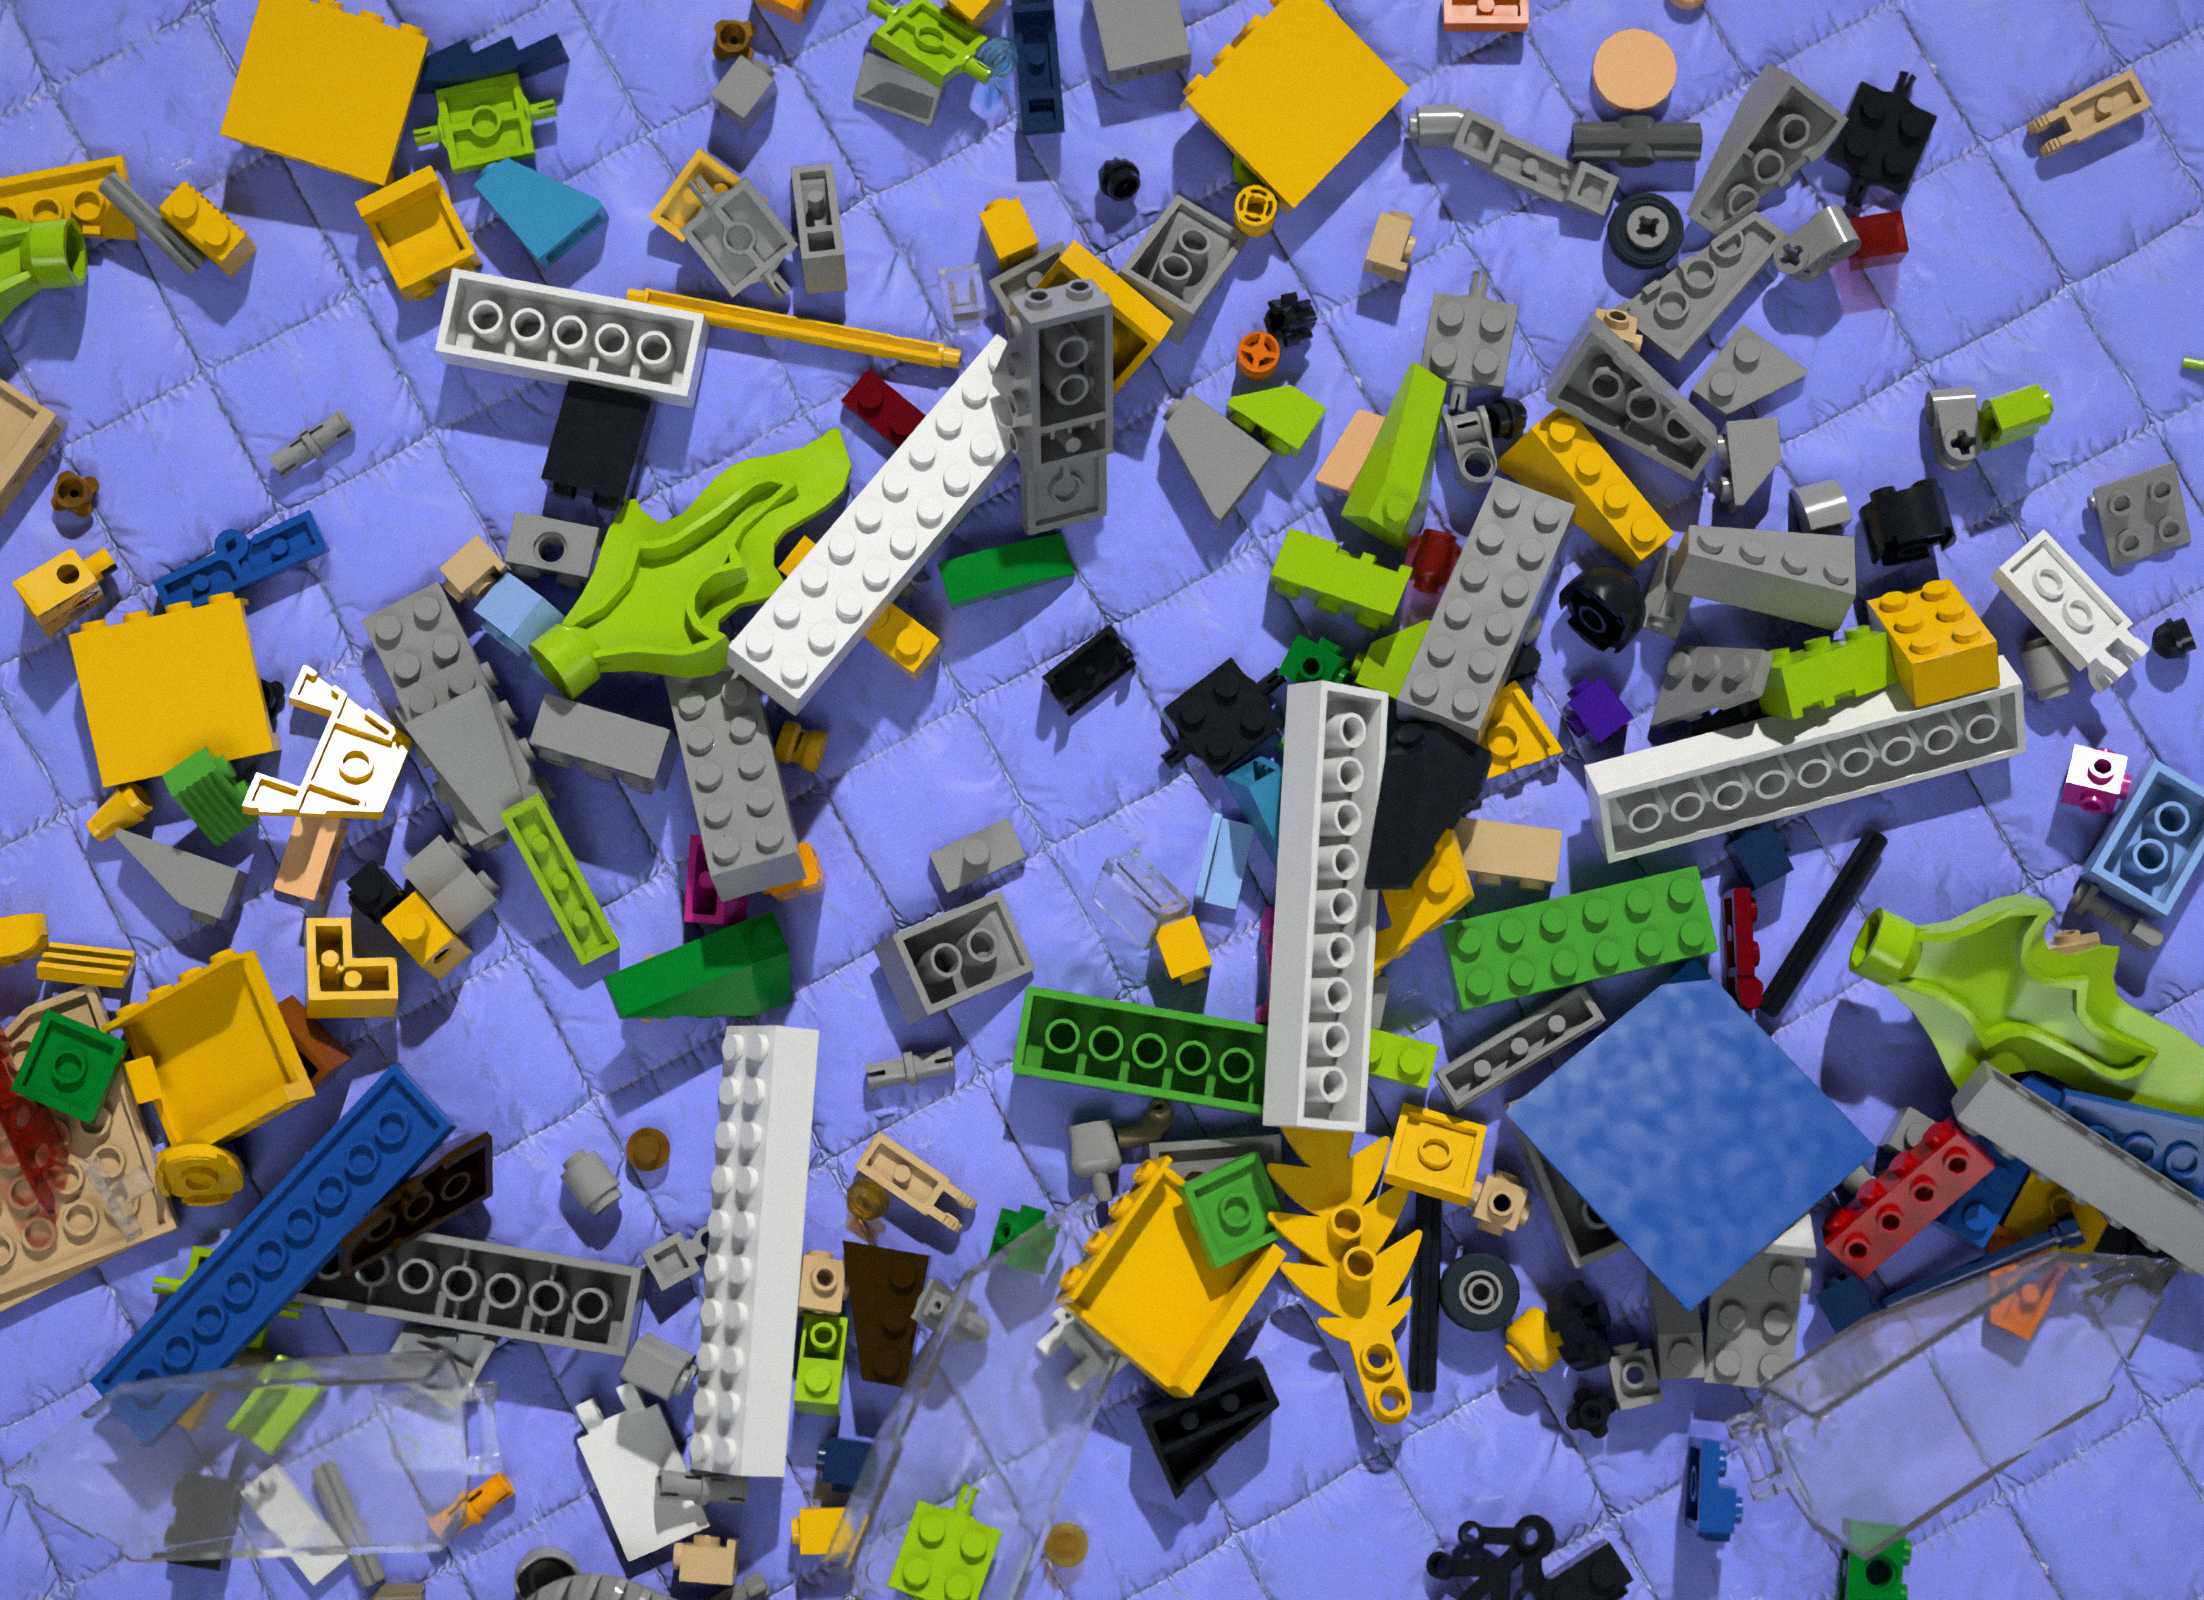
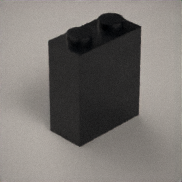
M569 381L541 476L545 485L551 488L550 493L567 500H575L576 495L591 498L592 505L610 511H616L617 505L623 507L627 504L628 500L633 497L656 416V410L652 402Z

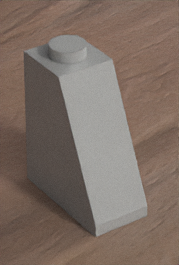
M1189 392L1183 401L1176 398L1162 417L1166 421L1164 436L1211 522L1220 528L1270 464L1272 452L1193 393Z

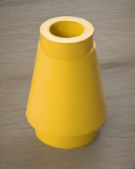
M130 782L126 786L119 785L92 818L86 822L87 828L97 840L104 842L114 836L117 828L126 830L148 819V813L154 808L153 803L147 793L136 783Z

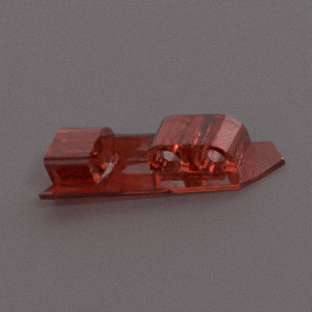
M0 1024V1125L37 1200L50 1216L55 1213V1197L46 1180L64 1170L69 1158L68 1149L46 1105L29 1097L19 1096L18 1093L10 1090L13 1083L2 1060L11 1055L14 1050ZM27 1105L31 1113L30 1120L27 1125L20 1128L16 1120L17 1113L23 1106ZM46 1144L50 1152L49 1159L45 1165L39 1167L35 1159L36 1151L40 1146Z

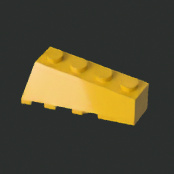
M1558 407L1533 426L1497 460V469L1504 475L1508 474L1524 487L1576 505L1574 524L1589 534L1592 540L1633 570L1662 549L1664 545H1667L1674 535L1667 524L1582 422Z

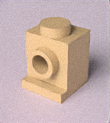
M1390 211L1389 214L1380 212L1362 271L1403 283L1408 263L1401 262V260L1410 261L1417 237L1409 235L1414 221L1413 217L1399 211Z
M478 535L472 538L439 568L447 578L441 585L458 603L465 598L470 601L474 596L481 598L486 595L497 582L495 578L500 573L503 575L508 571L510 574H513Z
M694 1535V1542L675 1543L673 1570H680L679 1581L733 1585L736 1583L741 1537L731 1536L727 1539V1545L720 1544L721 1537L713 1535Z

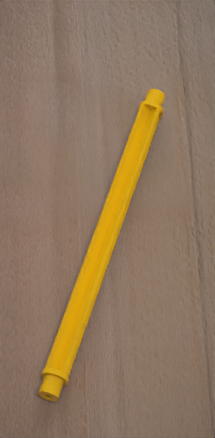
M629 288L626 295V300L705 314L709 325L782 339H793L799 342L878 357L894 358L942 369V366L956 369L960 367L962 350L947 348L946 344L907 337L902 338L881 332L667 293L646 288L645 291Z

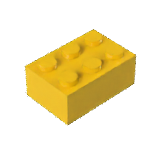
M1074 239L1033 289H1048L1065 285L1075 279L1086 280L1092 278L1102 292L1110 296L1114 308V396L1159 345L1174 322Z
M1950 579L1930 581L1923 586L1902 592H1888L1882 597L1867 601L1870 630L1887 632L1898 683L1916 708L2000 686L1997 641Z

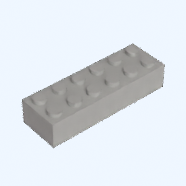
M1494 477L1397 697L1396 718L1408 723L1438 722L1476 744H1480L1573 529L1576 505L1503 478Z
M729 665L715 675L687 679L664 675L710 877L721 902L807 878L761 690Z

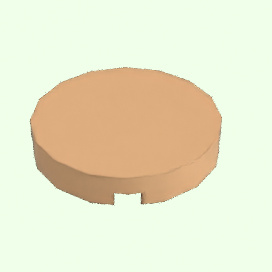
M1640 29L1619 31L1603 42L1594 57L1592 66L1594 89L1605 104L1618 112L1630 113L1641 111V113L1652 111L1666 100L1675 84L1677 65L1674 53L1662 38L1650 31Z

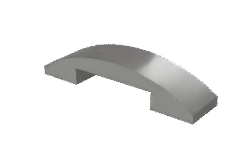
M1469 109L1465 110L1450 150L1487 174L1531 195L1600 218L1605 216L1619 177L1583 161L1574 164L1504 132L1506 126Z

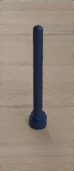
M2072 1210L2056 1216V1221L2048 1224L2050 1228L2048 1230L1888 1294L1881 1298L1879 1305L1882 1311L1892 1313L2058 1245L2059 1249L2068 1246L2069 1250L2085 1244V1238Z

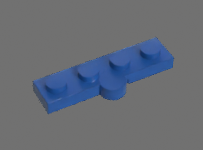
M308 510L253 535L250 540L239 530H224L215 539L214 554L153 581V584L164 609L167 605L191 601L192 608L209 605L207 598L209 596L233 592L236 595L329 552L330 549L313 512Z

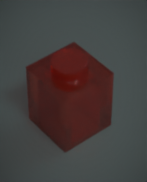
M1901 210L1856 217L1849 220L1862 242L1860 248L1848 257L1850 271L1900 263L1909 252Z

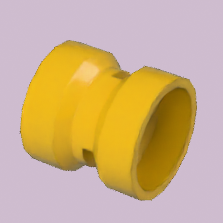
M1251 185L1240 191L1235 200L1233 219L1237 230L1250 238L1266 235L1275 223L1277 201L1274 194L1268 188L1261 185Z
M786 720L775 747L778 762L784 764L794 762L800 764L803 770L815 774L822 761L829 734L818 729L807 731L802 729L799 723Z

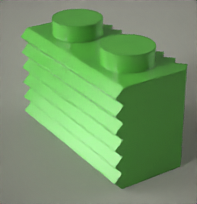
M206 746L164 773L162 777L173 799L216 847H221L223 842H228L230 837H236L237 833L243 832L245 827L250 828L252 823H258L260 817L259 815L242 813V804L250 785L246 780H242L239 783L236 782L234 777L237 776V773L223 754L215 757Z

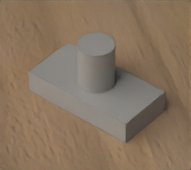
M1008 818L929 854L947 894L1026 859Z

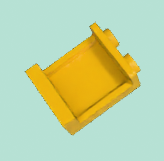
M431 165L354 202L362 219L367 224L400 294L406 302L412 299L420 301L432 296L437 291L436 287L450 281L452 268L475 272L474 268L482 265L439 177Z

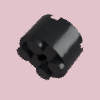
M1935 478L1917 481L1911 485V488L1896 491L1893 486L1874 490L1869 494L1871 502L1861 507L1858 512L1872 564L1875 565L1880 558L1883 566H1897L1920 561L1930 557L1929 548L1940 544L1941 551H1944L1957 541L1943 489L1938 486L1937 479Z

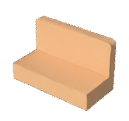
M1361 409L1357 410L1315 479L1321 485L1339 490L1349 497L1385 417Z
M296 817L274 883V889L324 905L350 822L343 818Z

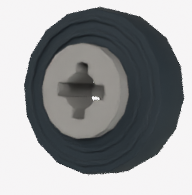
M1638 193L1625 198L1614 209L1607 225V240L1613 254L1623 264L1637 270H1652L1667 264L1677 254L1684 238V222L1678 208L1667 198L1655 193ZM1642 222V224H1647L1650 227L1642 226L1640 223Z

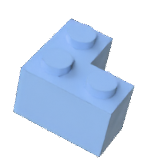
M508 571L501 576L473 609L485 620L481 628L518 658L523 652L532 658L528 645L555 624H561L565 619V616L544 597ZM532 658L527 666L545 681H548Z

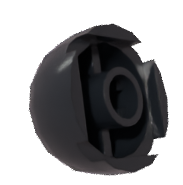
M1606 566L1586 569L1574 577L1559 593L1561 610L1567 605L1568 611L1572 615L1567 621L1571 629L1583 641L1597 650L1604 652L1608 647L1616 648L1614 653H1619L1637 636L1644 625L1646 617L1645 600L1639 583L1628 573H1623L1620 570Z

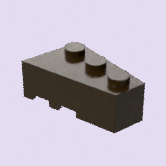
M842 1240L862 1381L907 1388L909 1387L920 1323L913 1320L911 1316L917 1306L919 1296L927 1286L932 1256Z

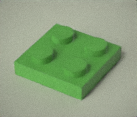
M1258 1151L1249 1152L1176 1186L1209 1268H1218L1283 1237L1267 1220V1215L1270 1211L1282 1212Z

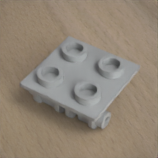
M2174 461L2093 488V495L2087 496V505L2092 513L2098 511L2110 568H2115L2192 541Z

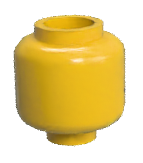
M1537 1307L1528 1308L1506 1329L1505 1338L1507 1344L1504 1346V1349L1511 1359L1526 1373H1529L1531 1370L1544 1373L1561 1358L1557 1349L1558 1346L1564 1345L1560 1332L1551 1333L1547 1313Z

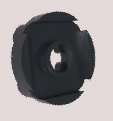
M1581 1280L1558 1286V1289L1552 1290L1547 1300V1317L1551 1333L1560 1332L1564 1345L1558 1346L1557 1349L1563 1360L1577 1372L1609 1364L1611 1353L1608 1347L1606 1327H1609L1611 1324V1316L1606 1304L1602 1301L1596 1302Z

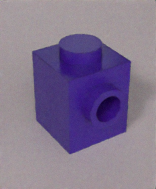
M1602 676L1592 684L1586 678L1567 693L1571 700L1563 708L1567 714L1564 717V721L1576 737L1584 736L1594 749L1634 718Z

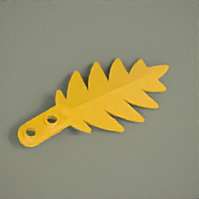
M1280 1127L1293 1150L1308 1167L1269 1163L1266 1171L1293 1201L1314 1216L1270 1211L1267 1215V1220L1296 1248L1324 1266L1283 1262L1279 1269L1305 1296L1336 1316L1320 1317L1316 1324L1322 1331L1333 1338L1348 1342L1367 1407L1372 1417L1385 1425L1398 1424L1409 1415L1412 1399L1391 1331L1400 1323L1409 1310L1412 1298L1406 1296L1389 1306L1387 1305L1408 1274L1422 1239V1231H1414L1376 1255L1395 1226L1410 1191L1394 1186L1363 1206L1380 1176L1387 1156L1390 1138L1384 1136L1347 1159L1355 1132H1329ZM1376 1354L1380 1356L1383 1366L1380 1368L1373 1367L1369 1363V1355ZM1382 1397H1391L1395 1401L1396 1408L1394 1410L1385 1409L1381 1402Z

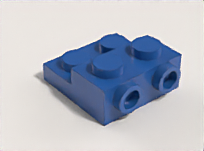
M1689 1436L1685 1526L1695 1530L1696 1537L1703 1538V1540L1730 1542L1731 1534H1734L1735 1524H1741L1743 1500L1742 1497H1736V1488L1719 1483V1477H1725L1726 1450H1720V1441L1705 1437Z

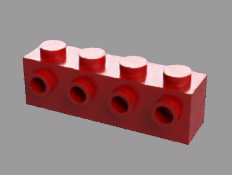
M1951 1114L1942 1123L1936 1122L1931 1125L1917 1145L1910 1151L1905 1150L1896 1155L1891 1161L1889 1169L1876 1180L1870 1179L1859 1188L1853 1200L1843 1208H1835L1825 1218L1821 1226L1825 1247L1861 1280L1865 1279L1995 1168L1989 1148L1977 1137L1961 1129L1956 1123L1954 1115Z

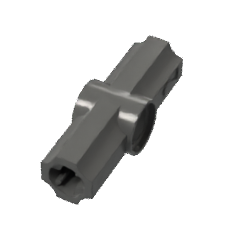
M1640 115L1623 117L1617 122H1573L1570 152L1572 161H1617L1618 165L1627 168L1647 167L1653 165L1656 161L1699 162L1703 134L1700 122H1655V119L1652 117Z

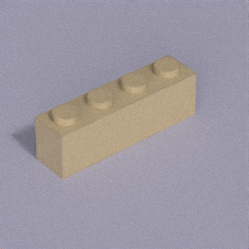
M1460 817V821L1454 830L1468 876H1476L1475 883L1486 886H1501L1502 880L1519 882L1518 889L1531 892H1544L1545 886H1552L1556 883L1563 830Z

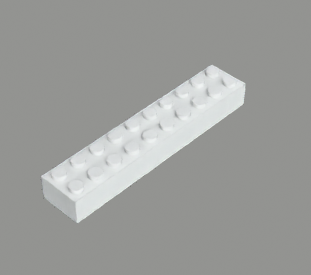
M996 334L728 646L727 665L794 716H797L1017 455L1013 453L1008 440V430L1013 428L1012 414L1008 404L992 384V375L1008 342L1000 335Z
M2004 655L1998 656L2000 686L1916 708L1899 683H1895L1859 697H1852L1851 695L1835 700L1836 705L1821 709L1820 705L1803 709L1804 716L1794 720L1769 716L1584 765L1594 836L1607 862L1612 863L2026 753L2023 683Z
M1322 680L1287 685L1263 1126L1329 1132H1365L1378 890H1367L1364 881L1385 763L1388 692Z
M778 1025L726 1026V1034L722 1043V1054L724 1057L722 1081L718 1090L720 1108L718 1126L715 1131V1169L711 1177L713 1194L711 1214L708 1218V1256L704 1264V1274L706 1277L704 1303L700 1311L702 1330L700 1348L697 1353V1392L693 1399L695 1416L693 1437L689 1447L691 1455L690 1469L736 1476L785 1477L819 1030Z

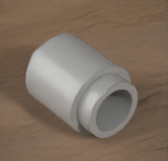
M1458 104L1417 105L1416 114L1408 115L1409 140H1416L1417 148L1451 147L1464 112L1468 108H1458Z
M2047 637L2026 642L2028 651L2020 653L2031 692L2037 693L2039 702L2073 692L2070 681H2073L2074 677L2066 657Z
M581 1149L562 1164L566 1171L560 1176L561 1180L584 1210L590 1209L595 1217L606 1211L623 1197V1194L617 1188L620 1185L619 1181L596 1151L586 1154Z

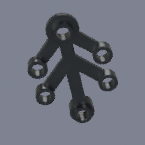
M1527 1515L1521 1518L1514 1528L1484 1527L1475 1521H1466L1461 1524L1457 1533L1458 1540L1463 1546L1473 1550L1480 1549L1485 1544L1510 1547L1498 1559L1453 1558L1451 1555L1441 1551L1432 1553L1427 1559L1426 1568L1428 1573L1439 1580H1448L1453 1576L1479 1577L1456 1600H1484L1490 1593L1491 1600H1510L1511 1573L1522 1562V1587L1515 1592L1513 1600H1523L1525 1595L1529 1593L1533 1594L1534 1600H1544L1540 1593L1542 1559L1553 1550L1556 1534L1552 1524L1539 1515ZM1476 1527L1478 1537L1474 1542L1469 1543L1467 1539L1468 1532ZM1535 1529L1538 1534L1535 1543L1528 1545L1526 1536L1530 1530ZM1445 1558L1447 1567L1444 1572L1439 1574L1436 1570L1437 1562Z

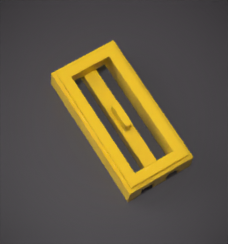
M49 942L47 946L48 952L44 951L42 962H38L36 971L37 979L122 989L136 965V952Z

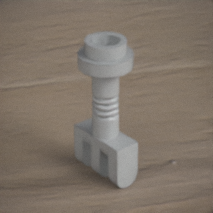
M2081 882L2068 901V904L2074 907V913L2082 916L2087 910L2098 918L2103 919V921H2107L2108 924H2111V926L2125 934L2124 940L2141 951L2149 952L2163 942L2164 937L2160 930L2141 918L2135 921L2097 897L2096 894L2100 888L2093 883L2088 886Z

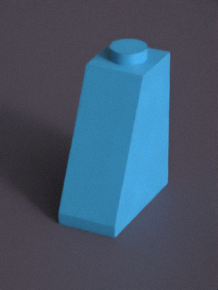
M509 158L503 159L500 163L493 162L486 166L479 173V180L473 184L480 197L544 271L609 219L603 204L598 199Z
M1257 755L1221 776L1248 823L1253 826L1255 835L1277 870L1283 766Z

